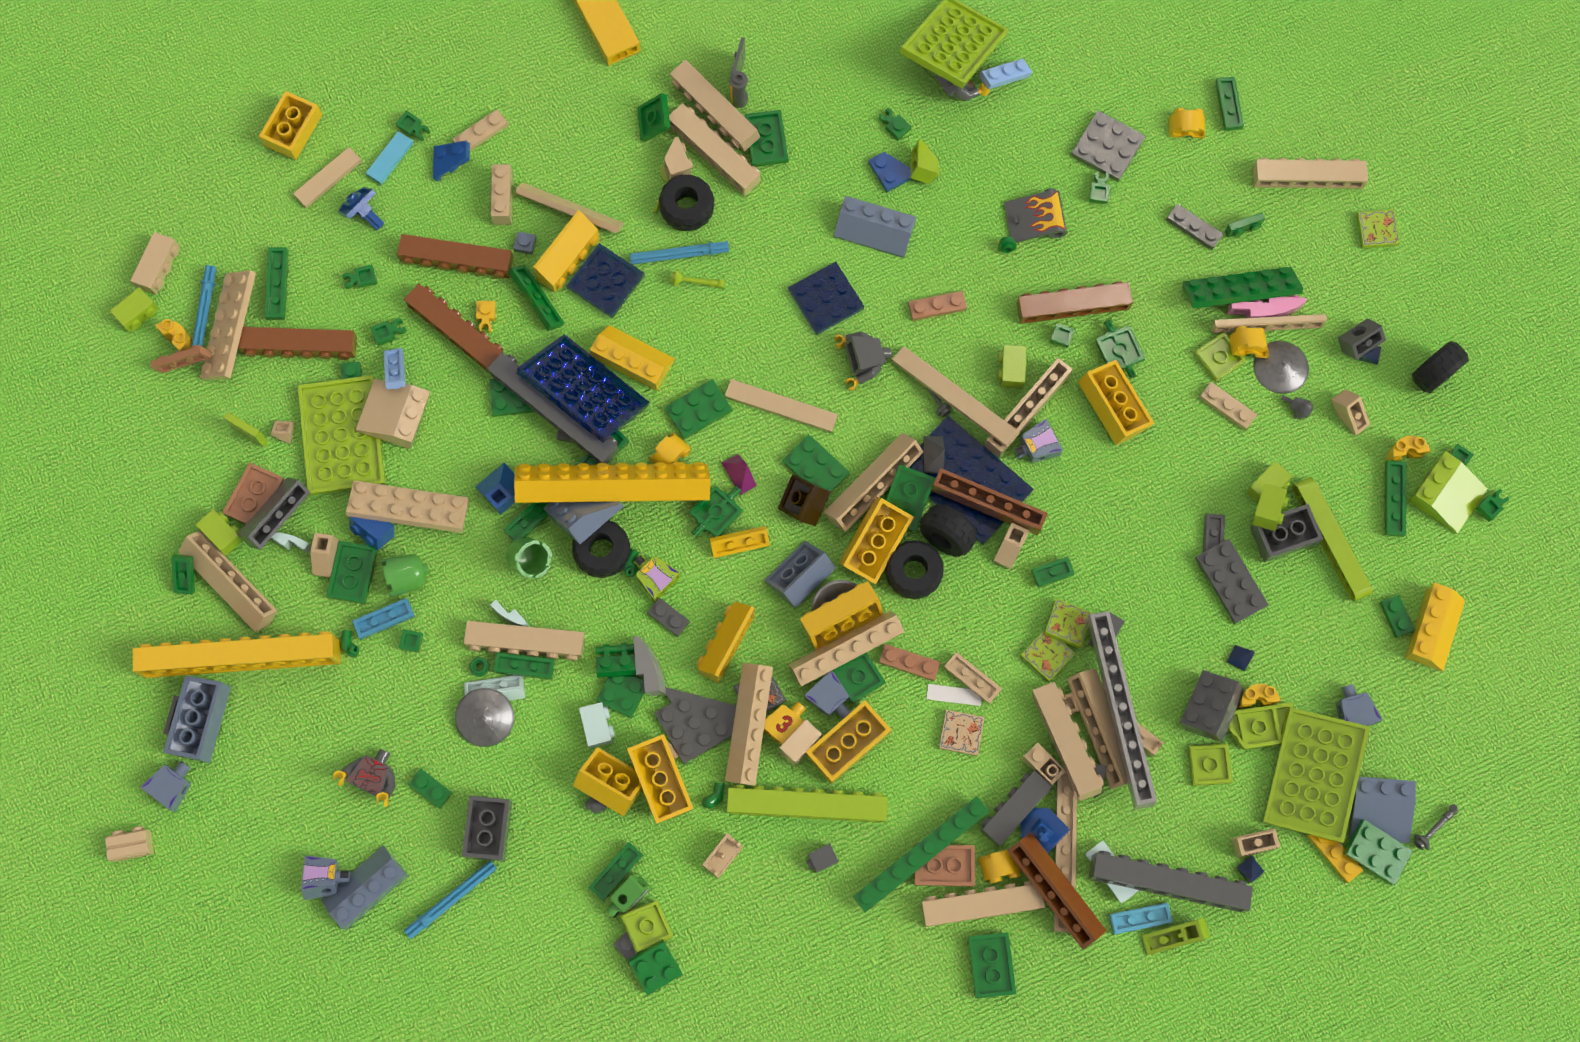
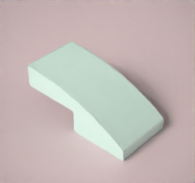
M277 532L271 537L273 541L287 550L294 544L308 554L311 551V545L298 537Z
M497 600L490 604L492 609L509 623L516 626L529 627L528 623L515 609L508 614Z

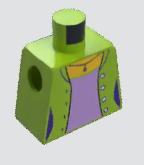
M640 555L634 561V564L640 569L636 573V577L654 602L681 578L678 570L657 556H653L648 561Z

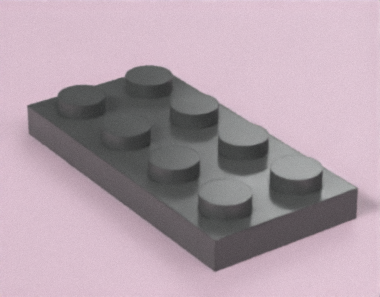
M1230 539L1195 557L1234 624L1269 605Z

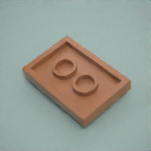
M249 462L222 513L243 524H247L285 479Z
M948 845L914 873V886L974 887L975 845Z

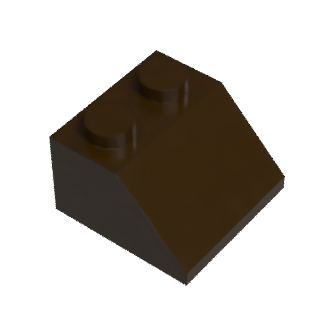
M792 474L777 509L798 521L816 527L831 491Z

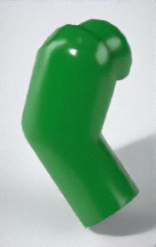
M633 548L630 549L628 561L623 568L627 577H633L637 572L634 561L639 552Z
M343 630L341 649L348 656L355 657L360 649L351 642L352 631Z
M714 783V793L702 799L703 807L712 809L722 802L724 783Z

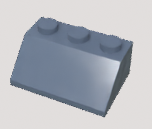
M804 541L764 581L783 600L796 608L836 567L825 552Z

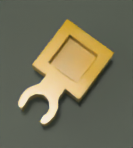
M476 301V320L481 321L479 325L480 332L485 326L489 327V333L492 332L490 321H496L495 301Z

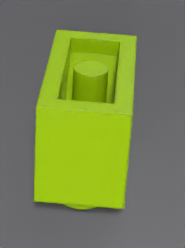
M918 140L911 151L910 178L931 184L940 172L938 159L922 140Z

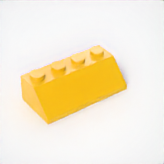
M578 210L533 267L537 281L555 293L558 289L563 288L567 277L576 271L577 264L587 257L588 250L599 241L598 229L581 211Z
M611 325L597 336L590 348L592 358L656 391L675 361V358Z
M1117 360L1087 372L1078 381L1115 445L1130 440L1154 424V421Z
M876 496L840 559L839 564L876 584L889 558L896 550L914 517Z
M867 581L856 585L854 589L847 593L840 594L836 599L823 603L820 608L805 613L800 618V621L812 646L817 650L882 616L884 613L877 594Z
M1435 582L1427 587L1414 627L1415 631H1413L1405 658L1439 671L1444 670L1465 599L1454 589Z
M735 601L732 606L728 605L724 613L726 617L723 623L719 622L715 629L717 634L714 640L710 639L705 648L708 650L704 657L701 656L696 664L699 674L719 684L755 617V608Z
M664 734L627 748L656 824L694 809Z

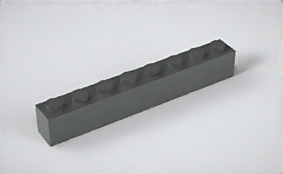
M502 352L487 368L489 374L596 462L608 464L619 451L618 442L610 435L608 437L602 433L603 430L597 424L592 425L589 423L586 415L582 412L578 414L573 410L574 406L570 402H563L555 390L547 389L545 387L546 384L537 377L535 379L531 376V371L525 366L520 367L516 364L517 360L510 354L507 356Z
M1099 851L1092 855L1088 878L1090 880L1242 913L1250 911L1253 886L1246 885L1244 881L1235 880L1230 882L1227 881L1226 877L1215 876V878H1212L1203 872L1193 874L1189 873L1188 869L1185 868L1170 869L1169 865L1158 863L1157 865L1149 864L1150 861L1144 859L1134 861L1130 860V857L1126 855L1115 857L1111 856V853L1107 851Z

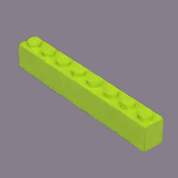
M733 785V788H728L727 814L886 823L888 797H883V793H871V796H864L863 792H852V795H846L844 791L833 790L832 794L824 793V790L820 789L804 792L802 788H792V791H784L783 787H772V790H764V786H753V789H745L744 785Z

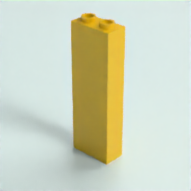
M573 0L608 66L641 51L640 42L617 0Z

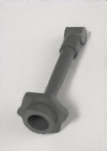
M927 388L939 405L936 415H941L942 417L949 415L952 411V406L948 403H942L940 398Z
M1450 805L1449 811L1442 815L1443 817L1425 836L1414 835V844L1420 850L1430 849L1429 838L1449 821L1453 815L1458 813L1457 805Z

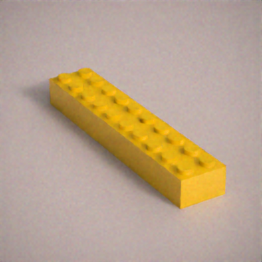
M658 462L655 464L636 463L635 465H627L626 463H617L616 465H608L606 463H599L597 465H588L586 463L569 465L562 463L554 466L549 464H539L538 466L520 464L515 466V503L710 500V474L708 464L703 462H695L693 464H685L683 462L665 464Z
M328 631L318 632V635L299 633V636L291 637L290 634H281L279 638L259 636V639L252 640L251 637H241L238 641H232L229 638L219 639V642L200 640L196 644H192L190 641L179 642V645L160 643V646L154 647L151 644H141L140 648H133V672L143 678L341 664V641Z

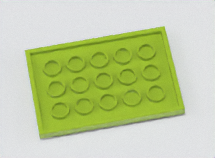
M943 0L904 43L899 53L963 89L1007 36L1009 29L958 0Z
M374 375L298 385L307 489L311 492L309 496L351 490L353 481L386 485L381 439L355 431L375 379Z
M1290 707L1263 823L1344 844L1370 726Z

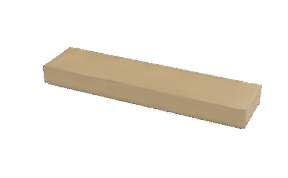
M348 147L293 193L294 196L305 208H308L356 168L362 160Z

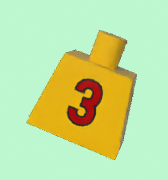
M798 701L791 709L784 704L781 705L765 719L764 732L778 744L782 745L804 722L800 715L806 708Z

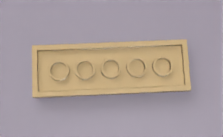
M251 270L226 273L207 347V350L211 352V358L204 360L200 378L205 381L231 378L256 275Z
M353 481L346 516L463 533L469 497Z

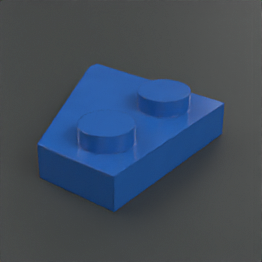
M467 140L434 146L433 179L436 182L440 181L441 176L448 171L452 173L458 166L470 160V143Z
M886 152L868 161L886 193L912 179L910 178V167Z

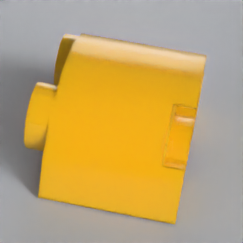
M1175 109L1174 113L1169 117V137L1182 138L1183 136H1192L1193 138L1205 139V115L1203 110Z
M165 319L155 325L179 351L191 348V337L182 325L176 321Z
M1239 326L1236 328V332L1229 336L1232 355L1245 356L1247 354H1255L1257 358H1268L1269 352L1263 328Z
M672 432L670 437L666 436L656 446L655 450L657 451L653 456H650L649 461L652 464L658 462L674 464L679 458H686L691 452V447Z
M1405 436L1400 438L1390 448L1386 459L1389 461H1400L1402 456L1406 455L1410 459L1421 458L1430 452V448L1422 437Z
M1255 684L1243 692L1237 708L1251 707L1256 701L1261 706L1275 705L1281 700L1274 687L1266 684Z
M1007 850L978 858L984 881L989 880L990 884L1002 881L1001 877L1009 875V879L1020 877L1021 872H1023Z

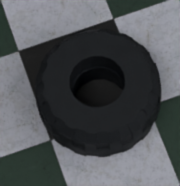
M689 174L679 175L670 179L663 186L659 196L661 215L667 224L676 230L686 232L700 229L709 222L714 210V196L710 186L700 177ZM685 197H690L697 201L696 205L689 209L679 207L677 202Z
M1449 341L1412 373L1413 381L1423 392L1432 393L1469 361L1468 354L1457 342Z
M937 504L930 507L920 521V532L932 546L953 557L966 555L977 541V530L974 524L964 514L947 505Z
M608 520L581 544L573 539L572 553L576 564L583 572L592 577L605 578L615 575L624 568L630 555V542L624 529L617 523ZM598 540H607L612 543L613 547L607 556L596 557L590 553L592 544Z
M919 540L906 541L899 544L889 558L885 568L889 586L897 594L909 599L925 598L933 593L941 583L944 572L943 561L938 551L932 545ZM910 561H917L924 566L926 574L922 578L912 579L905 574L903 565Z

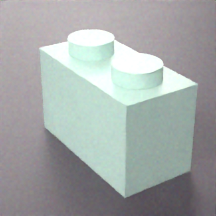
M601 702L579 708L588 747L591 749L613 743L612 737H615L613 726L608 725L607 719L610 718L608 706L604 707Z

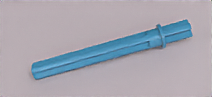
M709 241V244L630 254V263L633 265L710 254L713 256V254L729 252L728 241L717 243Z
M205 265L203 280L200 281L202 286L191 346L200 345L203 347L213 287L216 286V283H214L215 266Z
M488 861L421 916L418 915V919L409 925L404 932L412 939L424 928L428 929L429 924L497 869L491 861Z

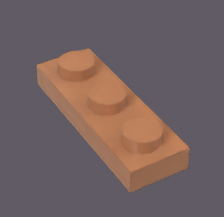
M963 291L908 302L912 321L967 310Z
M194 345L190 349L176 351L169 356L158 357V359L151 361V368L160 373H166L210 359L211 352L200 345Z
M887 644L884 645L879 664L931 681H935L941 663Z

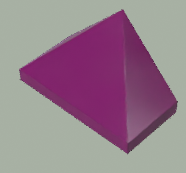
M739 454L722 462L734 486L741 490L740 495L757 487L747 463Z

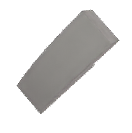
M634 636L636 675L644 678L645 693L650 696L666 694L664 677L656 656L645 640Z

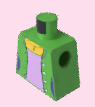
M639 874L631 875L610 897L613 903L606 910L614 918L621 911L623 913L628 912L652 887ZM624 895L627 897V902L624 901Z

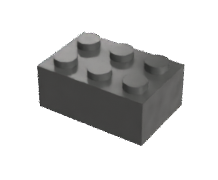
M1309 504L1282 512L1284 514L1281 525L1277 524L1276 531L1254 525L1250 527L1264 563L1317 545L1323 540Z
M1202 670L1180 721L1184 729L1222 743L1244 692L1240 682Z
M469 796L462 857L466 859L505 862L512 801L510 799Z

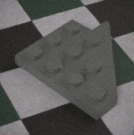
M666 688V695L671 704L655 712V715L684 764L732 737L736 705Z

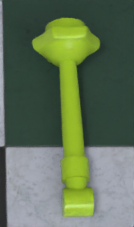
M676 269V272H672L670 282L674 283V286L685 281L711 287L717 286L718 289H724L725 280L722 279L716 281L715 279L684 277L678 269Z

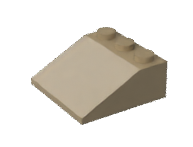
M374 379L355 431L411 449L429 400L430 391L409 384L399 389L387 390L384 380Z

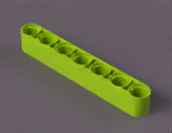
M1308 477L1293 484L1292 489L1301 506L1309 504L1323 537L1320 543L1349 598L1355 602L1372 594V587L1315 480L1312 477Z

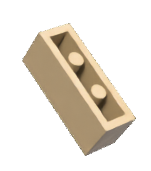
M510 164L492 165L491 219L494 225H512L513 171Z
M156 232L153 233L130 280L136 288L140 287L142 290L155 295L162 289L164 278L171 270L172 261L179 254L180 246L175 239Z

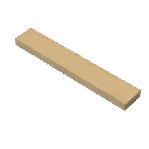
M522 183L516 188V194L571 216H574L579 210L592 224L611 232L617 233L623 228L624 223L526 183Z
M1326 314L1221 319L1214 320L1211 332L1213 334L1223 333L1224 331L1225 333L1236 332V328L1239 326L1263 328L1264 331L1322 328L1327 321Z
M733 379L730 380L725 394L727 399L832 433L838 417L836 413Z

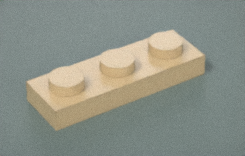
M497 109L452 140L454 143L467 140L470 143L471 151L509 125Z
M1210 382L1199 397V399L1245 431L1258 415L1212 382Z
M957 652L944 666V669L988 704L1002 690L1000 686Z

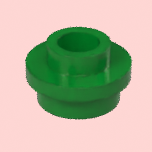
M1009 236L1001 238L998 244V249L1004 253H1011L1017 247L1014 238Z
M477 657L471 661L469 668L474 676L482 677L488 673L489 663L485 658ZM478 664L483 665L482 670L476 669Z

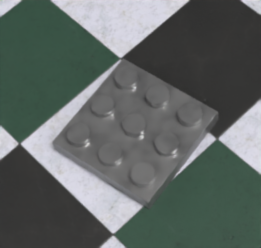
M1098 110L1071 153V156L1103 174L1108 172L1110 178L1119 182L1145 139V135Z

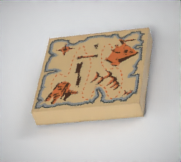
M945 710L939 749L978 756L985 717Z

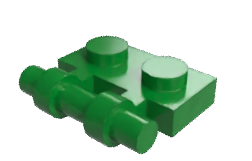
M621 643V645L614 646L603 644L602 647H596V655L604 654V657H596L597 678L636 675L635 654L628 655V652H635L634 644ZM611 653H621L619 656H610Z

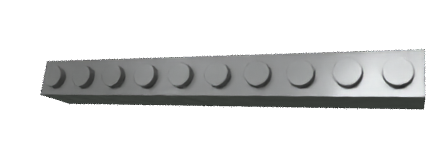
M1110 612L1091 614L1087 622L1133 808L1137 810L1153 807L1157 799Z

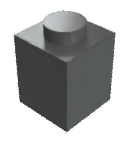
M831 844L809 853V859L806 860L810 870H815L816 874L839 862Z

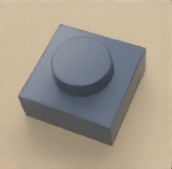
M517 232L514 251L532 255L536 235Z

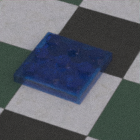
M599 243L567 284V289L613 318L643 279L645 273Z
M837 262L788 287V291L816 335L864 310L863 303Z

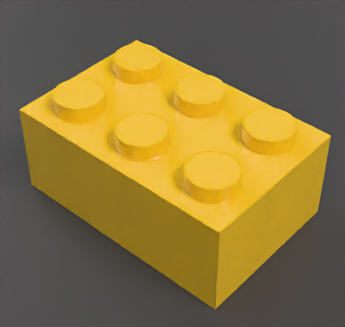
M285 91L261 131L259 138L265 147L297 160L322 117V113L318 105Z
M599 747L595 749L581 767L573 784L575 788L622 816H625L643 790L634 768Z

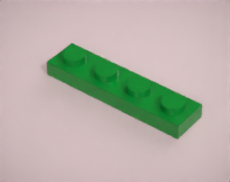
M268 247L265 301L266 320H285L289 254L287 247Z
M526 265L512 267L508 273L546 330L550 331L561 328L564 324L563 320Z
M1389 460L1385 462V536H1406V462Z

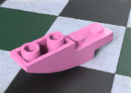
M1292 295L1290 297L1268 298L1265 303L1260 300L1231 303L1228 306V315H1243L1246 318L1288 316L1301 309L1306 303V298Z

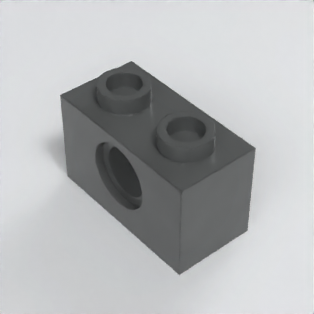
M1368 318L1338 337L1342 353L1355 360L1386 341L1382 325Z

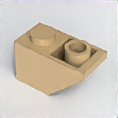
M679 137L674 138L664 158V169L669 180L679 175H691V169L693 168L691 159L687 158L685 154L687 152L685 144L680 142Z
M1011 523L993 562L1011 570L1029 530Z
M314 533L310 551L312 575L331 578L340 541L333 535Z
M1039 743L1021 759L1032 771L1035 770L1051 785L1066 772Z

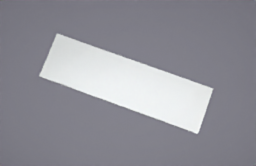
M928 684L927 699L981 706L982 699L970 689Z

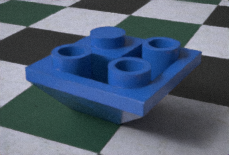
M505 463L475 486L499 515L515 503V474Z

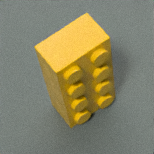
M865 700L809 748L805 755L832 785L888 736L891 728Z

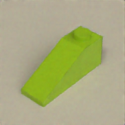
M1205 918L1142 935L1148 955L1210 938Z

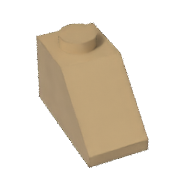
M1345 389L1331 400L1337 416L1354 435H1358L1370 425L1361 396Z

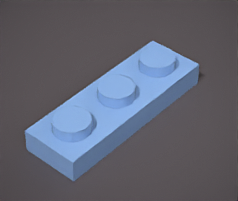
M1024 59L983 70L979 77L989 90L1031 76L1032 71Z
M403 348L384 351L386 389L406 387Z

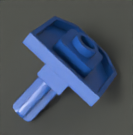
M363 187L348 195L338 211L341 216L349 219L357 214L376 230H379L384 225V222L372 211L371 206L367 203L376 194L373 189Z
M1034 808L1021 822V837L1024 838L1032 832L1047 853L1071 830L1050 808Z

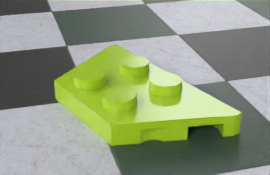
M1293 702L1236 710L1227 730L1242 750L1282 744L1290 707L1293 708Z

